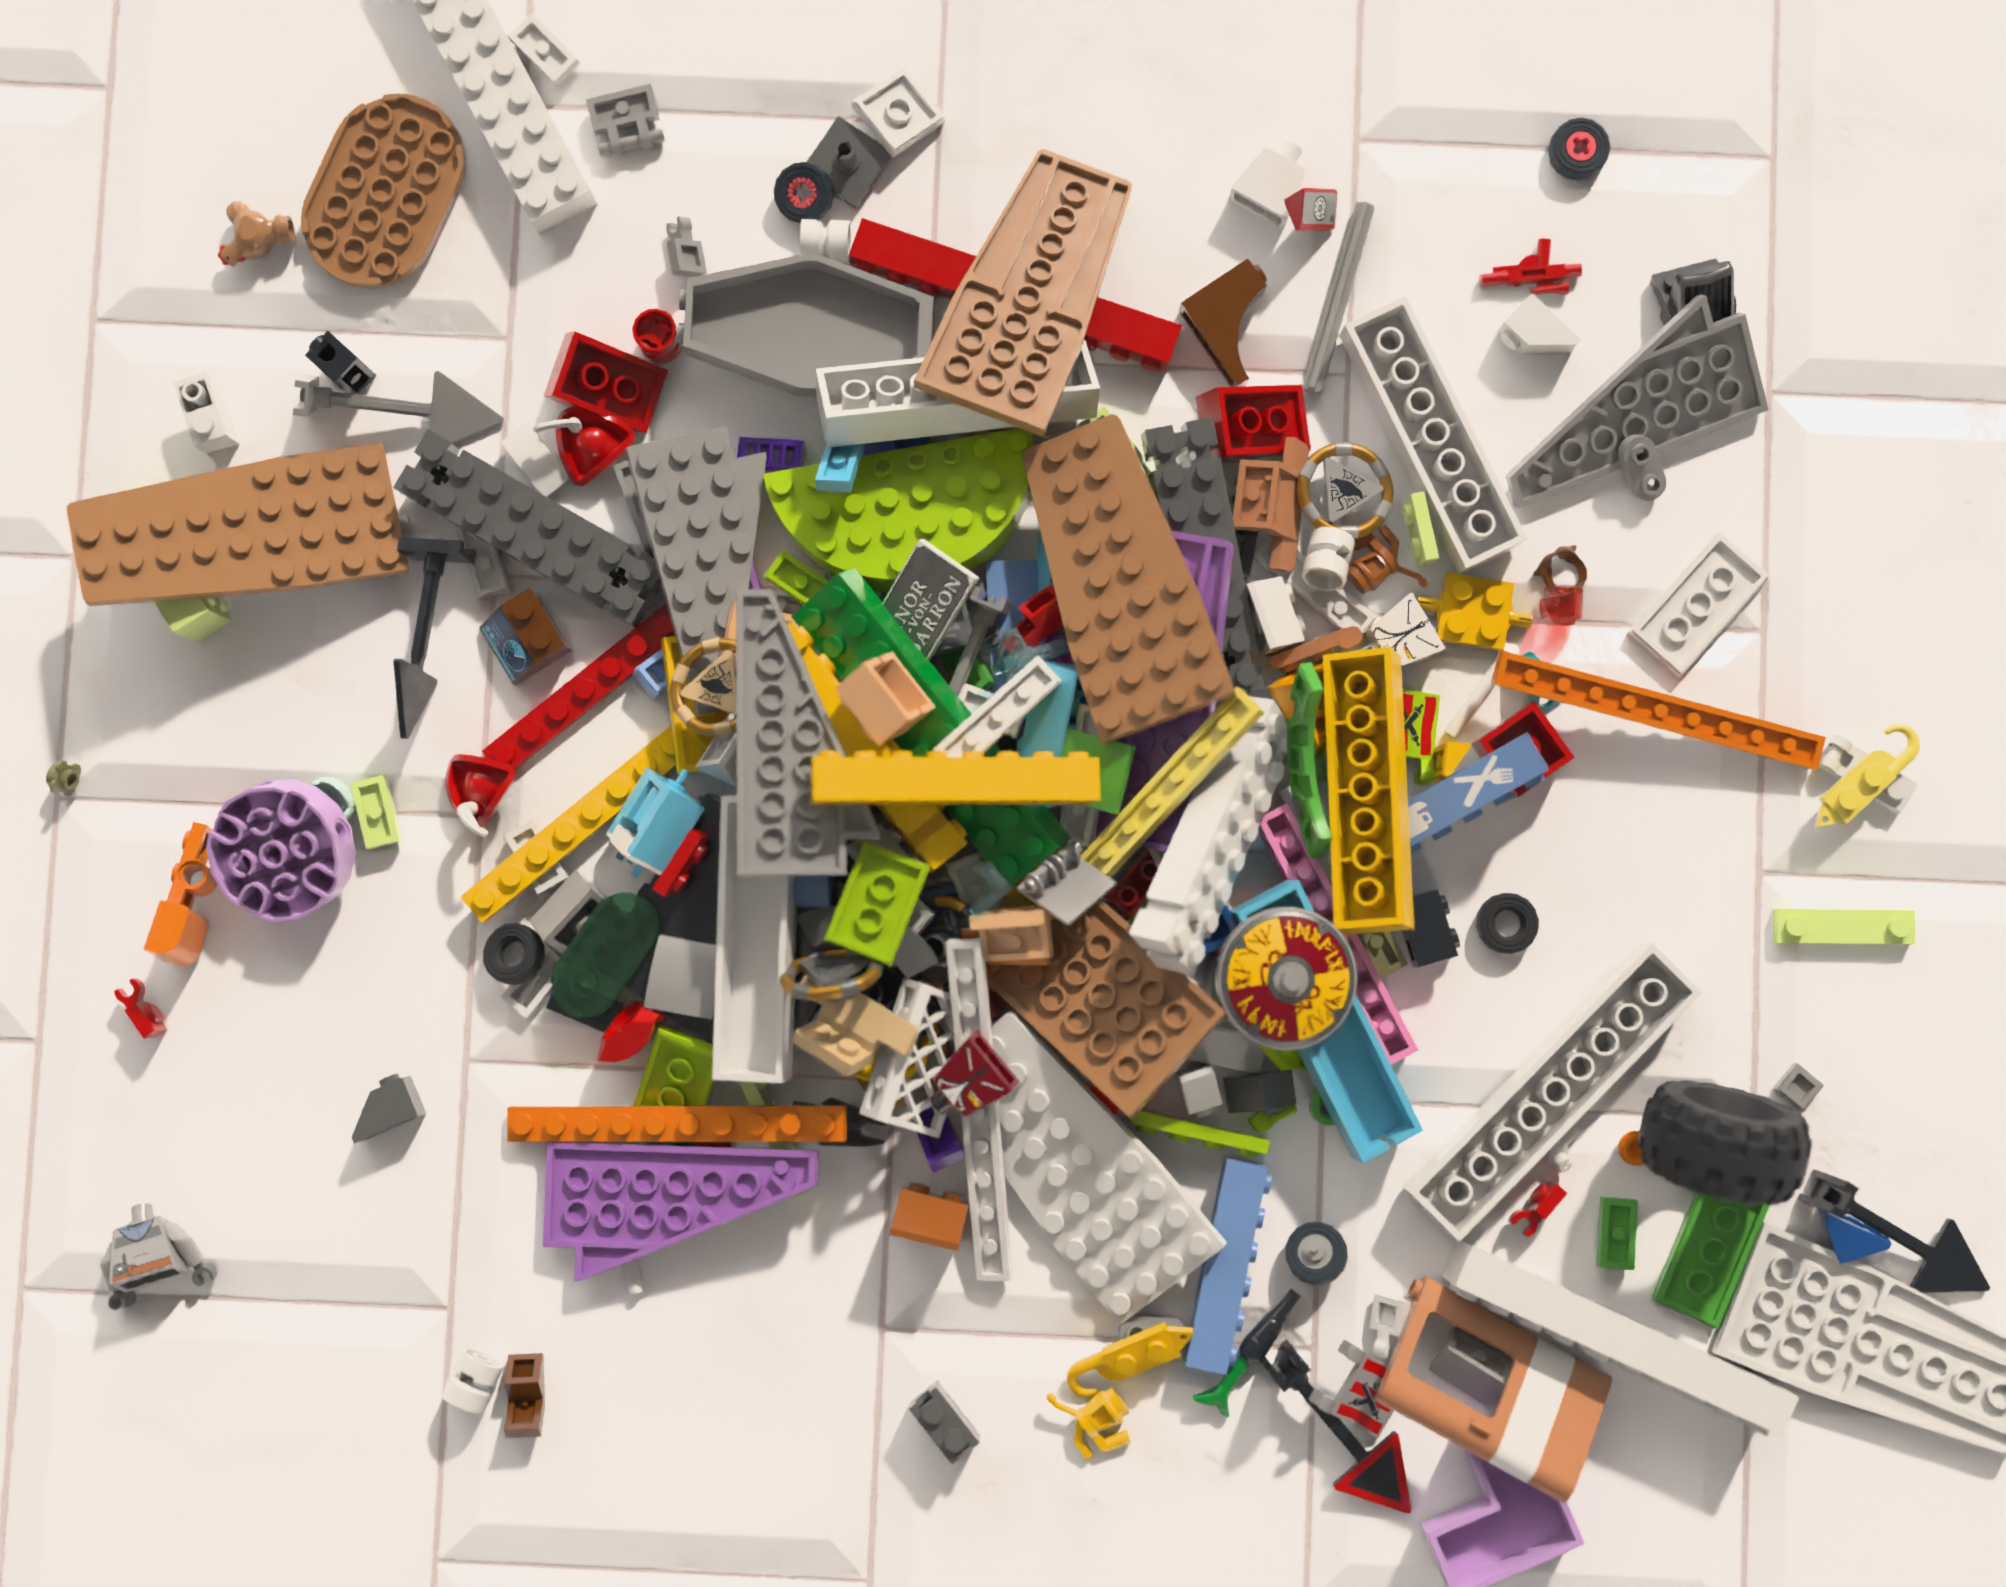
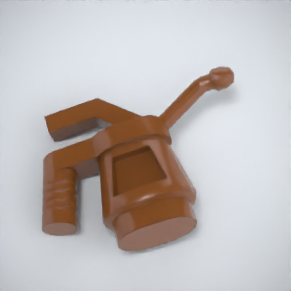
M1386 525L1379 529V533L1390 545V552L1381 545L1372 533L1354 539L1355 546L1353 551L1367 546L1372 552L1353 561L1348 571L1347 578L1361 594L1364 595L1369 590H1376L1390 574L1392 575L1395 572L1416 579L1423 588L1428 586L1427 579L1423 578L1419 573L1398 565L1399 540Z

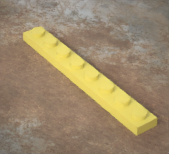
M1236 687V695L1226 698L1082 853L1080 858L1109 878H1112L1265 712L1242 689Z

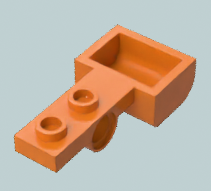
M193 822L191 830L185 833L182 841V849L184 851L180 862L176 863L171 873L172 886L167 901H159L143 948L144 951L162 962L175 966H189L198 959L209 929L208 921L191 910L196 896H207L217 886L210 868L206 865L208 860L206 846L209 832L212 831L206 824ZM203 871L202 880L195 885H191L192 876L196 872Z

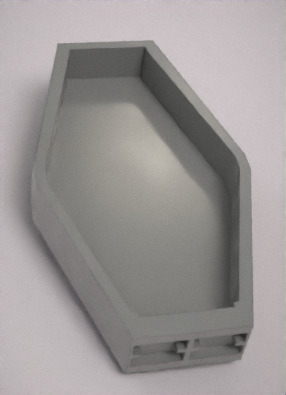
M802 254L687 278L686 290L680 289L679 310H685L684 323H678L677 343L683 344L684 355L796 396L815 397L816 369L924 358L931 344L933 296L822 255Z

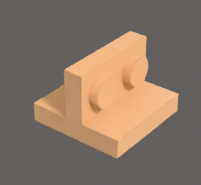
M1039 905L988 909L969 916L970 930H979L980 938H983L985 962L1050 958L1054 956L1050 921L1056 919V917Z

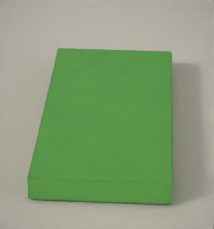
M1695 1193L1651 1299L1719 1329L1769 1206L1766 1204H1759L1757 1206L1741 1202H1729Z

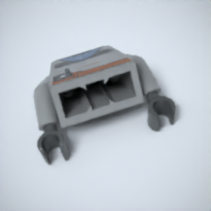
M140 1203L131 1207L132 1223L118 1227L112 1232V1242L109 1243L100 1264L109 1291H113V1295L108 1300V1306L112 1310H118L122 1306L120 1297L124 1300L125 1307L129 1309L136 1302L134 1290L188 1274L191 1267L195 1270L192 1274V1281L197 1286L204 1284L200 1271H206L212 1280L217 1276V1268L211 1263L202 1262L204 1256L186 1231L178 1223L171 1222L162 1216H154L153 1205L150 1203Z

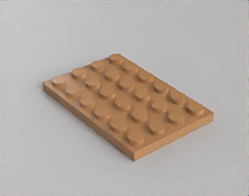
M1099 899L1069 926L1057 918L1050 921L1054 956L1050 957L1049 965H992L986 972L987 983L1129 1118L1133 1119L1226 1017V1011L1184 973L1158 968L1146 955L1148 949L1141 948L1129 934L1132 926L1102 899Z

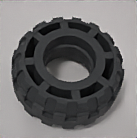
M1673 1080L1658 1086L1653 1097L1648 1098L1640 1125L1638 1146L1641 1148V1159L1645 1166L1652 1173L1663 1177L1669 1183L1724 1201L1741 1202L1747 1205L1758 1206L1759 1204H1766L1771 1206L1789 1201L1793 1198L1795 1191L1803 1186L1813 1140L1810 1139V1126L1806 1119L1800 1113L1793 1111L1791 1107L1734 1087L1730 1088L1714 1083L1694 1082L1691 1080L1679 1082Z

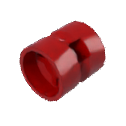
M657 308L647 309L637 316L632 332L643 355L651 362L657 364H666L675 360L681 353L683 344L677 343V325L672 316L666 311Z

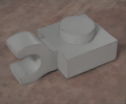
M677 216V223L668 222L666 224V232L671 239L667 242L672 275L688 277L705 275L707 269L702 242L693 240L690 217Z

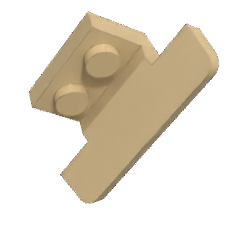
M806 974L799 983L818 987ZM858 992L848 995V997L839 1001L813 1000L822 1005L817 1020L795 1030L792 1043L848 1077L872 1064L882 1042L904 1056L910 1054L919 1033L914 1024Z

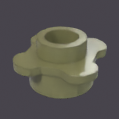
M63 760L54 763L46 774V783L50 791L55 794L63 792L65 796L73 795L80 780L81 766L76 763L68 765Z

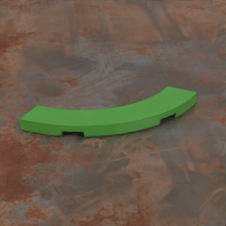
M1312 662L1300 663L1291 690L1290 700L1295 701L1293 717L1287 719V761L1292 798L1298 797L1302 818L1297 819L1309 856L1311 859L1323 858L1332 840V835L1328 828L1319 797L1314 761L1315 723L1324 688Z

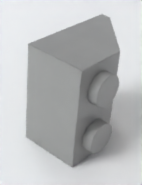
M575 870L534 914L529 922L545 942L590 973L602 960L599 954L604 945L609 940L614 941L620 930L617 929V925L625 912L597 886Z

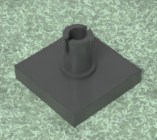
M837 116L806 162L822 168L833 183L834 196L857 210L893 158L881 143L840 116Z

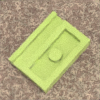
M1422 491L1410 494L1402 506L1403 519L1410 535V550L1413 558H1415L1417 569L1429 567L1439 558L1425 492Z

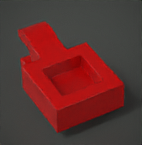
M131 978L129 982L133 986V994L128 996L124 989L121 988L116 989L114 995L127 1008L124 1010L143 1039L156 1038L168 1030L162 1022L164 1016L157 1006L144 1002V983L138 978Z
M1548 1181L1546 1185L1541 1183L1530 1195L1532 1201L1527 1206L1529 1209L1514 1211L1510 1215L1508 1222L1515 1225L1519 1219L1526 1218L1528 1225L1522 1234L1530 1237L1536 1232L1541 1220H1546L1568 1193L1552 1181Z

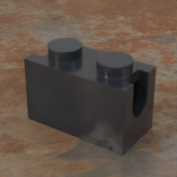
M328 330L324 335L317 336L310 343L309 351L304 355L346 393L359 394L376 376L366 364Z
M1438 889L1414 895V930H1402L1412 967L1419 968L1458 956L1456 948L1460 947V940L1455 928L1449 927L1446 915L1450 914V909L1445 895H1440Z

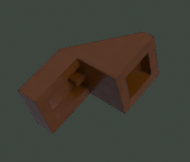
M543 1353L508 1354L504 1377V1387L508 1397L504 1425L506 1438L541 1437L545 1412Z

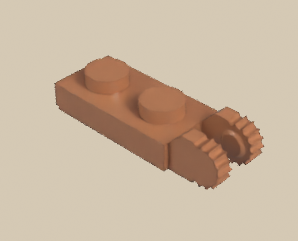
M1347 626V628L1339 629L1272 655L1269 658V662L1273 670L1280 668L1281 673L1284 674L1297 669L1300 665L1299 660L1312 656L1313 660L1317 661L1323 659L1325 654H1333L1331 648L1335 646L1349 649L1353 645H1357L1363 640V632H1361L1358 626Z

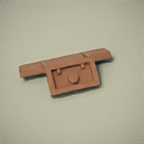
M1294 437L1285 438L1283 462L1240 459L1233 511L1235 530L1264 531L1273 535L1269 568L1283 572L1292 571L1296 564L1302 515L1297 498V480L1305 461L1309 458L1307 445Z

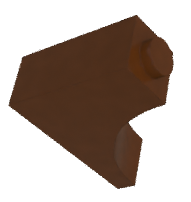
M1248 258L1182 301L1178 311L1230 387L1246 386L1249 377L1241 363L1238 351V330L1247 310L1264 295L1267 287L1265 273L1259 265L1253 266Z

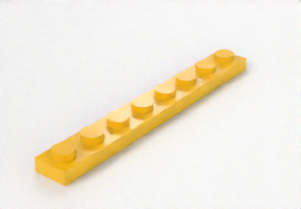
M672 726L664 730L460 896L481 923L485 924L528 889L536 880H539L549 872L553 866L561 862L615 818L647 767L663 776H666L676 768Z

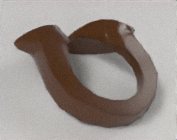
M1577 545L1559 546L1555 552L1546 555L1541 560L1533 575L1540 576L1552 593L1568 596L1578 592L1584 586L1587 580V568L1575 553ZM1554 556L1564 559L1577 569L1578 581L1574 587L1562 589L1553 582L1551 566Z

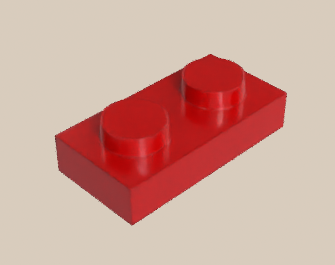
M699 829L689 830L652 889L662 896L673 895L674 892L680 893L690 878L687 872L692 864L695 863L697 865L705 856L708 850L705 844L710 836Z

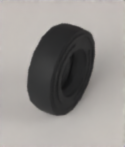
M1501 893L1491 896L1482 904L1477 913L1476 928L1479 938L1488 948L1497 953L1514 954L1525 950L1533 943L1538 934L1539 918L1536 909L1528 899L1515 893ZM1504 910L1515 912L1520 919L1518 932L1510 937L1499 934L1495 928V918Z
M519 923L504 924L494 930L487 939L483 949V963L487 972L496 981L508 985L524 984L532 979L541 969L545 958L544 944L540 935L532 928ZM518 941L524 947L523 959L516 966L509 967L503 960V953L509 944Z

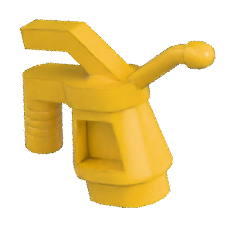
M1113 1387L1106 1391L1101 1390L1084 1408L1081 1407L1078 1410L1059 1403L1054 1394H1047V1401L1056 1409L1076 1417L1073 1442L1086 1460L1092 1457L1093 1453L1082 1439L1083 1430L1087 1432L1103 1453L1131 1443L1127 1430L1108 1437H1104L1101 1433L1105 1429L1120 1424L1123 1421V1417L1130 1413L1127 1405Z

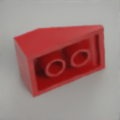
M572 331L564 335L543 397L570 408H580L604 417H617L628 424L633 430L647 433L669 370L584 334Z
M1302 384L1217 387L1196 396L1198 418L1213 417L1218 445L1211 450L1212 459L1221 458L1222 463L1238 462L1240 459L1253 460L1283 456L1286 437L1297 438L1305 443L1309 451H1311Z

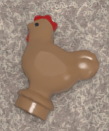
M241 201L231 202L226 207V215L234 225L233 241L227 246H220L217 257L221 259L223 265L230 264L232 267H235L237 263L244 262L246 259H257L266 256L275 242L282 246H285L287 243H294L296 233L291 216L277 214L273 220H268L260 212L250 210L248 205Z

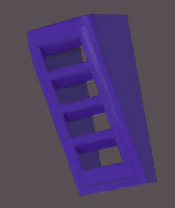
M739 437L737 458L747 456L748 446L754 447L753 454L761 453V448H767L765 473L804 466L806 454L805 441ZM774 449L780 450L778 465H772ZM787 451H793L791 466L785 465Z

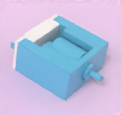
M647 767L606 832L610 842L618 849L615 858L622 861L625 857L627 859L626 862L630 865L636 864L630 875L637 879L644 867L661 876L689 830L693 829L705 809L682 785L689 773L687 770L683 769L676 781Z

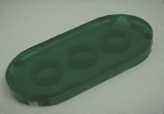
M620 892L604 898L592 911L555 964L551 973V984L554 992L552 994L555 1002L564 1012L574 1017L597 1016L609 1010L655 947L660 935L659 915L648 899L636 893Z

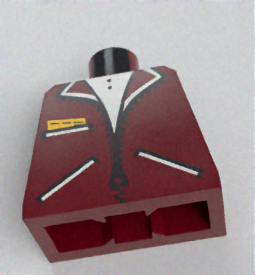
M976 1030L934 1076V1081L940 1087V1090L930 1097V1102L940 1114H944L955 1106L963 1116H968L1008 1095L1020 1081L981 1033Z

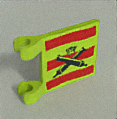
M1403 689L1406 758L1418 760L1414 782L1425 786L1431 783L1435 776L1434 753L1440 695Z

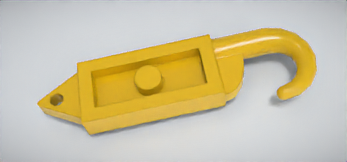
M1163 1322L1102 1348V1351L1071 1365L1066 1376L1068 1387L1079 1396H1093L1098 1393V1390L1096 1388L1087 1389L1080 1386L1078 1383L1080 1375L1096 1369L1105 1379L1120 1382L1181 1357V1349L1193 1335V1328L1167 1326Z

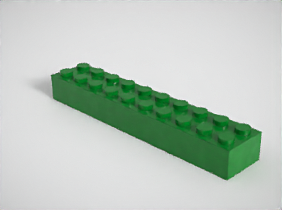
M855 568L839 572L791 617L799 627L802 626L814 641L813 645L821 654L824 653L834 665L836 674L842 681L864 662L879 658L890 652L895 654L934 704L935 708L906 733L892 739L901 751L912 752V757H926L927 752L933 751L972 713L931 662L925 658ZM994 743L983 753V757H997V753L1002 751ZM944 805L947 813L952 819L955 818L967 833V838L1007 888H1010L1071 839L1045 805Z

